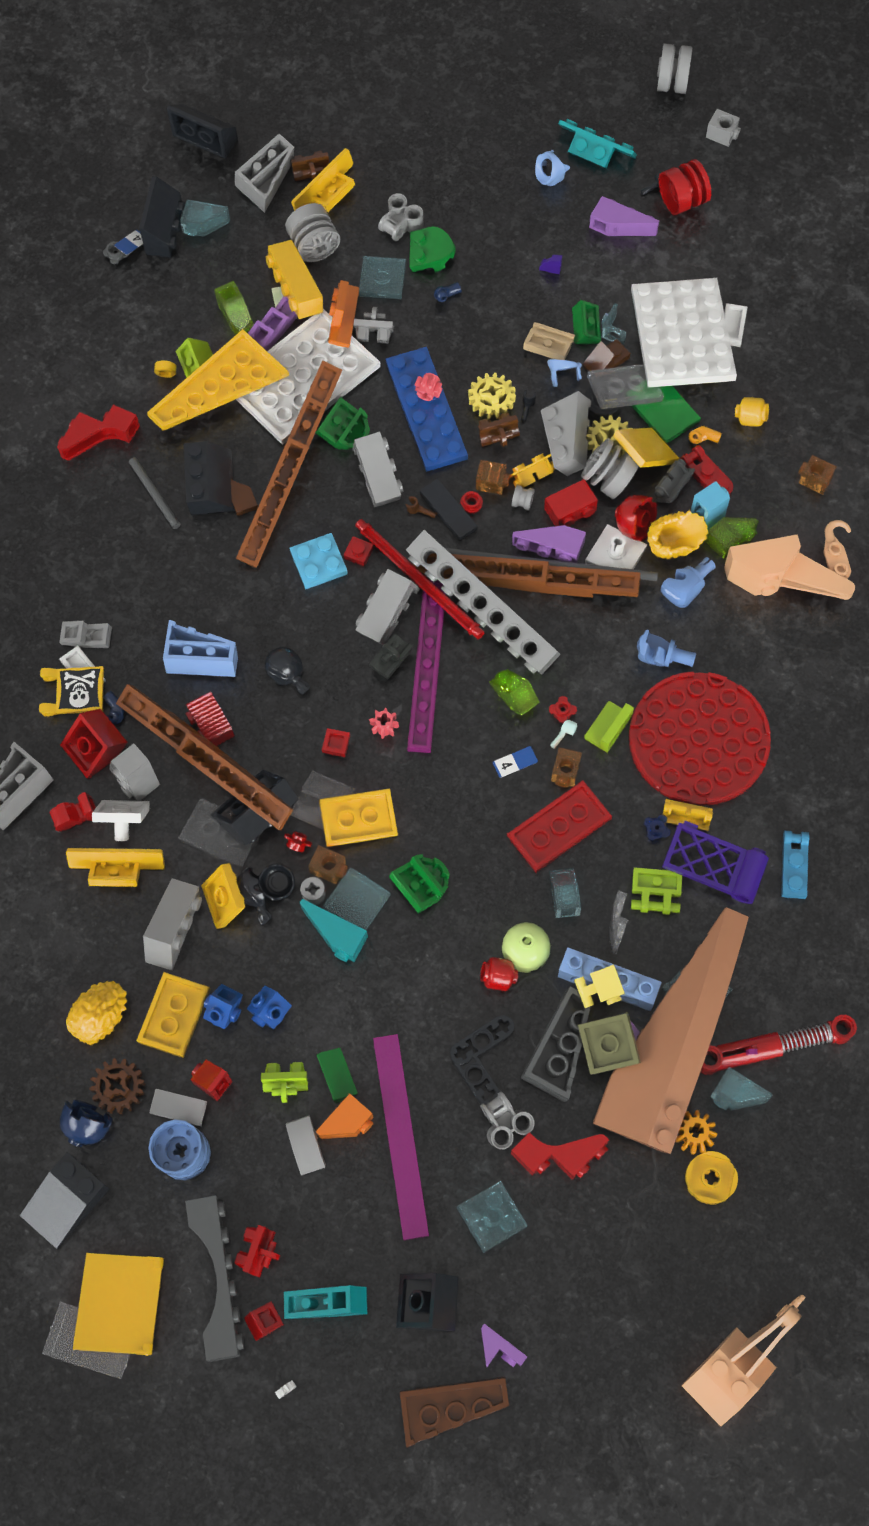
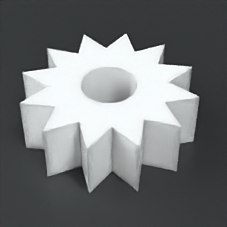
M292 1380L275 1393L280 1399L295 1389L296 1385Z

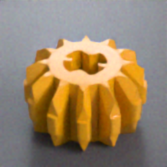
M699 1110L694 1112V1118L689 1111L685 1113V1119H683L678 1132L681 1135L677 1136L675 1140L676 1143L684 1141L681 1150L684 1151L688 1146H691L690 1153L694 1155L697 1147L701 1153L706 1152L705 1145L708 1147L714 1145L710 1138H716L717 1133L710 1131V1129H713L716 1124L715 1122L707 1124L708 1114H705L701 1119ZM693 1127L698 1128L697 1132L701 1131L697 1138L692 1136L693 1133H689Z

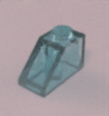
M187 200L180 221L183 233L190 236L204 237L227 225L230 222V216L227 206Z
M574 868L549 871L555 917L580 916L581 902Z
M728 1067L710 1097L715 1099L713 1102L720 1108L736 1110L765 1104L773 1094Z

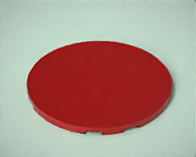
M694 671L665 678L644 694L632 715L629 728V746L638 771L655 790L678 802L698 806L715 805L738 797L757 781L769 757L771 731L762 706L745 687L716 673H694Z

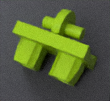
M302 1062L290 1064V1072H281L280 1064L268 1063L265 1073H261L263 1092H272V1096H281L282 1103L288 1102V1095H297V1091H308L307 1071L304 1070Z

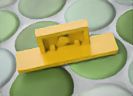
M345 148L291 201L294 211L306 204L317 203L321 204L329 212L355 186L354 179L344 175L353 166V160L348 149Z
M67 848L66 851L69 868L90 869L88 876L89 886L137 887L141 869L163 870L165 866L163 850Z

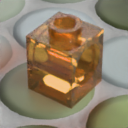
M812 455L808 462H803L798 472L801 474L799 484L823 495L833 478L837 466Z
M480 460L476 477V490L502 495L504 487H508L510 474L507 473V464Z
M559 747L551 781L561 787H574L582 753ZM562 766H568L572 769V771L565 773L561 771L560 768Z
M319 845L308 866L310 874L337 884L339 878H344L348 869L345 856ZM327 862H334L336 864L331 870L323 868Z

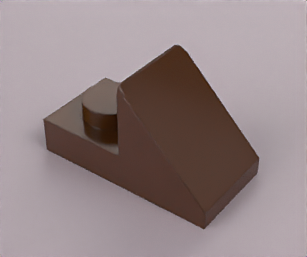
M618 339L607 346L601 341L585 360L583 367L597 381L627 361L631 353Z

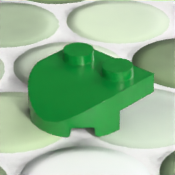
M428 227L410 232V269L412 272L433 268L435 272H438L445 268V263L450 258H454L455 244L443 229Z
M340 397L315 433L337 449H352L355 439L369 435L368 415L362 408L357 410Z
M423 854L413 856L410 862L392 871L389 878L417 913H420L442 898L448 888L450 874L447 867L439 859H430L423 857Z

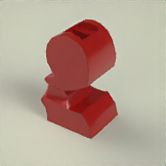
M81 793L77 797L79 801L77 804L63 802L50 810L49 813L56 831H65L76 824L81 825L84 821H92V812L95 810L96 805L88 793Z

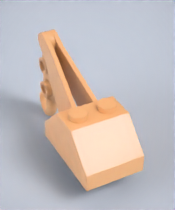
M834 520L826 525L823 553L828 568L799 553L801 545L798 535L732 546L729 548L724 566L727 580L755 596L761 594L763 596L772 595L782 586L844 600L850 599L855 591L854 583L848 580L851 568L845 548L834 536L833 529L840 526L850 533L851 528L842 520Z
M804 1295L798 1296L789 1305L786 1304L776 1314L777 1318L750 1338H747L736 1327L682 1384V1387L720 1426L734 1416L754 1396L777 1368L766 1356L802 1317L798 1313L799 1309L797 1307L804 1301ZM779 1325L782 1328L784 1327L764 1353L755 1346Z

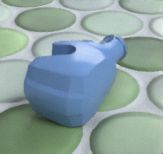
M705 557L695 568L686 566L684 569H676L675 579L667 578L661 586V593L679 608L687 607L705 586L703 578L716 568L715 563L710 558Z
M645 630L637 642L638 659L644 663L668 667L669 663L674 661L693 667L696 653L676 648L675 640L671 639L669 643L665 639L649 633V630Z

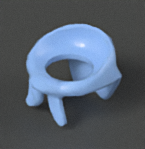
M554 150L539 154L535 165L537 179L541 184L548 186L561 182L565 177V172L570 169L569 165L563 164L554 154ZM545 159H549L552 162L551 176H547L543 172L542 166H547Z
M558 359L547 361L551 371L553 387L558 386L557 371L575 368L577 381L582 379L580 369L582 364L580 362L576 363L574 361Z

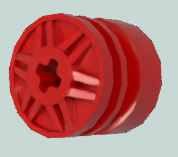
M692 159L687 163L681 164L679 169L673 167L659 174L660 194L671 214L678 215L688 211L691 206L697 207L710 201V180L706 170L698 160Z

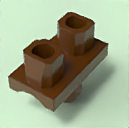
M317 151L313 155L306 157L302 155L294 156L291 159L294 180L299 181L308 178L313 180L329 164L328 152Z
M508 412L501 414L498 420L493 422L489 419L479 421L478 429L482 447L500 442L501 446L504 447L507 446V439L520 436L518 418L516 415L511 416Z

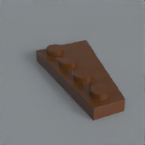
M499 1377L400 1391L406 1448L509 1406L506 1378Z

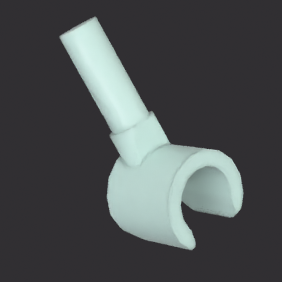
M566 720L562 725L559 735L550 746L555 749L566 733L573 736L577 729V723Z

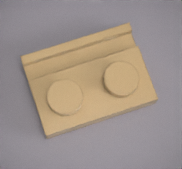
M534 322L524 342L523 349L552 359L565 360L574 342L575 335Z

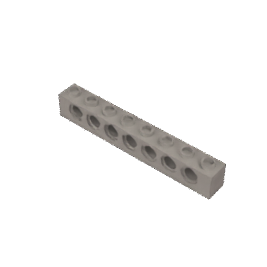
M425 530L406 549L410 554L408 559L417 567L420 565L427 569L424 573L433 582L438 579L443 584L441 589L449 597L455 595L460 600L457 604L466 612L469 610L473 611L476 614L474 620L483 628L488 625L493 630L491 635L498 642L501 643L504 640L510 646L507 650L516 658L521 655L526 660L524 665L533 674L538 671L542 675L561 655ZM432 553L437 554L436 561L428 564V556ZM452 568V577L444 579V571ZM468 583L470 585L469 591L465 594H460L461 585ZM485 598L487 601L486 606L483 609H477V601ZM498 613L503 614V621L497 625L493 624V617ZM519 629L520 636L515 640H511L509 638L510 631ZM530 644H536L537 651L533 655L526 654V648Z

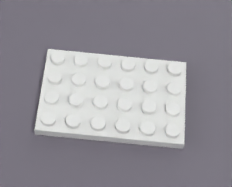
M717 278L632 284L631 292L648 387L736 381L737 374Z
M324 309L323 313L310 317L267 351L289 371V376L236 399L282 445L287 442L322 360L342 369L325 411L335 404L340 397L345 396L381 367L380 361L353 336H351L349 348L328 343L332 316Z

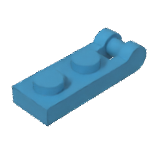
M784 830L781 897L806 899L809 832L794 834L792 831ZM791 843L800 844V848L791 849Z

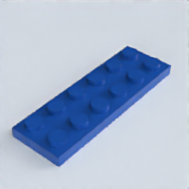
M427 347L386 358L388 371L425 471L467 460L468 454L443 388L439 398L434 396L431 401L419 398L417 391H415V382L418 376L423 378L426 373L438 376Z

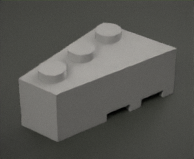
M278 134L235 171V186L264 213L292 165L291 159L294 158V146Z
M579 391L541 410L554 468L566 476L584 469L587 462L588 440L586 439V433L590 420H588V408L591 407V400Z
M380 432L355 439L353 444L354 455L358 456L359 468L364 474L365 483L374 508L400 500L401 493L403 492L400 479L396 480L394 471H396L393 458L389 459L387 450H389L386 437L382 438Z
M15 742L10 747L12 750L6 761L3 760L0 765V828L2 830L54 780L45 767Z
M134 743L110 763L109 770L115 775L122 791L129 799L133 796L136 801H141L160 785L149 760Z

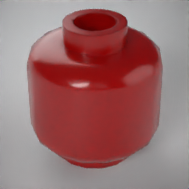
M491 957L487 962H483L480 980L484 981L486 988L508 991L512 984H516L518 970L514 968L512 961Z

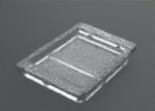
M60 1302L42 1354L122 1379L130 1354L73 1350L79 1307Z

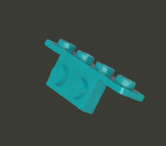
M566 119V122L559 120L558 124L562 128L575 133L568 149L570 154L603 168H607L614 150L634 159L637 156L633 151L634 147L623 142L622 145L614 143L615 139L610 136L603 135L602 138L595 135L596 131L591 128L585 127L584 130L578 128V123Z

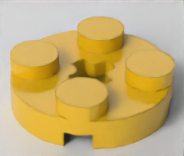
M707 1151L698 1155L689 1163L685 1180L688 1192L702 1203L714 1205L725 1202L734 1193L738 1183V1174L727 1156L719 1152ZM710 1171H714L715 1177L719 1178L718 1182H713L712 1185L708 1184V1180L704 1178L705 1174L709 1175Z

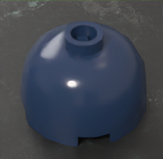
M73 1100L71 1104L66 1101L60 1116V1128L63 1134L69 1138L68 1142L77 1147H82L83 1144L92 1145L105 1137L113 1122L112 1117L107 1112L102 1116L95 1111L97 1108L95 1105L87 1102Z

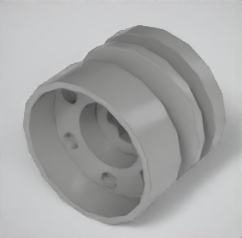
M312 203L301 206L287 218L285 224L286 231L304 261H320L330 256L338 248L340 235L331 222L326 209L321 204Z
M607 438L590 455L581 477L586 481L591 478L590 483L593 486L603 480L600 491L614 499L624 490L639 466L627 452L619 458L621 446L617 444L613 447L614 442Z

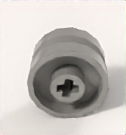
M664 43L662 57L659 58L657 91L668 92L671 79H675V93L686 94L692 46L682 45L679 49L678 58H674V44Z

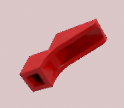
M115 405L104 414L103 422L79 412L76 418L71 420L66 434L58 441L57 448L61 457L65 460H71L107 439H119L130 443L140 427L137 415Z
M529 1132L511 1150V1155L532 1176L536 1172L542 1174L551 1164L548 1161L551 1158L573 1180L576 1176L581 1178L591 1168L588 1163L594 1157L599 1160L608 1151L606 1145L609 1139L603 1134H598L563 1145L551 1146L542 1143Z

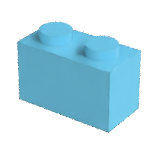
M715 481L694 495L691 513H698L699 516H703L708 530L725 519L730 500L728 491Z

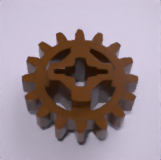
M113 1058L112 1065H109L106 1061L103 1062V1070L95 1069L99 1074L98 1077H91L90 1079L95 1083V1086L89 1088L92 1093H96L92 1097L93 1101H100L98 1107L102 1110L107 1106V1112L110 1114L113 1113L115 1108L119 1114L123 1113L124 1107L131 1111V1103L139 1104L140 1101L137 1099V1096L145 1094L140 1087L146 1085V1082L139 1079L143 1073L141 1070L135 1071L137 1066L134 1063L128 1066L126 1059H123L121 1064H119L116 1058ZM121 1070L117 1074H110L113 1071ZM131 1078H133L134 1087L132 1091L130 1090V1082L132 1081ZM104 1081L106 1089L102 1093V1083ZM110 1081L121 1084L125 1092L115 1088ZM125 1098L123 1101L115 1102L116 1099Z

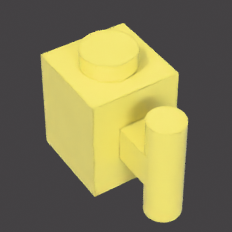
M615 965L590 973L593 984L588 986L584 976L574 980L584 1008L594 1005L591 998L593 994L598 993L600 1001H606L608 1005L621 1001L620 995L625 994Z

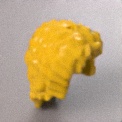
M690 510L686 513L678 511V513L662 516L652 522L647 533V541L652 553L662 559L687 556L692 551L697 550L699 545L707 539L706 535L709 533L708 526L704 521V517L699 516L698 513L692 514Z
M114 981L99 982L98 985H91V989L87 990L86 993H81L78 1000L72 1004L66 1019L68 1031L81 1042L89 1045L98 1043L100 1039L102 1040L106 1035H110L114 1027L120 1023L122 1018L121 1012L127 1010L125 1007L127 992L123 990L119 983Z

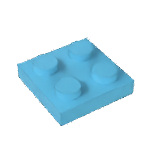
M332 533L289 548L305 590L348 574Z

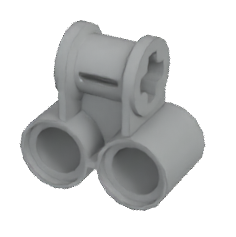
M396 193L391 195L388 199L389 212L381 218L378 229L382 232L386 231L395 241L401 239L406 231L411 232L423 229L422 208L418 205H409L407 207V199L402 194Z
M499 1092L498 1097L486 1105L484 1103L480 1105L483 1113L493 1125L487 1132L488 1142L498 1149L510 1147L513 1142L512 1132L526 1135L534 1128L532 1115L522 1110L513 1111L512 1105L503 1092ZM524 1115L527 1123L524 1128L518 1129L515 1125L516 1119ZM499 1130H504L506 1138L502 1143H496L494 1139L495 1133Z

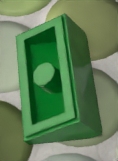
M580 300L572 308L574 343L579 345L599 344L601 342L599 305Z
M341 1048L316 1054L334 1103L343 1101L349 1094L352 1096L358 1095Z

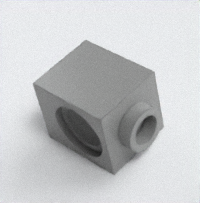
M716 109L708 123L706 138L729 147L733 139L736 140L741 128L738 127L740 118Z

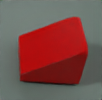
M272 1301L251 1311L244 1317L256 1341L284 1325Z

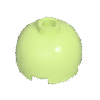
M524 922L516 924L508 930L503 938L502 953L504 959L512 961L514 968L518 972L530 973L543 967L550 955L551 945L549 937L543 928L534 923Z

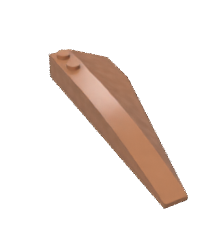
M727 907L724 908L707 933L708 935L703 943L698 946L690 962L683 968L677 981L673 983L651 1015V1019L645 1028L638 1034L636 1045L641 1063L615 1069L611 1074L593 1124L660 1152L671 1154L718 1022L745 933L748 916Z

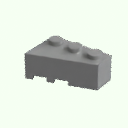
M389 569L379 577L377 582L379 586L375 594L372 593L366 603L368 607L365 613L360 614L356 621L357 632L381 645L387 642L394 631L402 610L406 611L409 604L406 602L411 594H417L420 590L411 580Z
M171 879L143 935L146 963L173 971L186 934L191 927L194 913L201 906L202 897H199V886Z

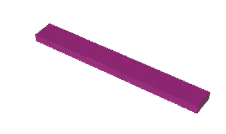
M429 579L436 587H438L446 595V593L441 589L443 584L439 580L433 582L431 579ZM423 591L407 751L431 753L444 609L425 591Z
M398 1034L373 1038L403 1240L429 1237Z

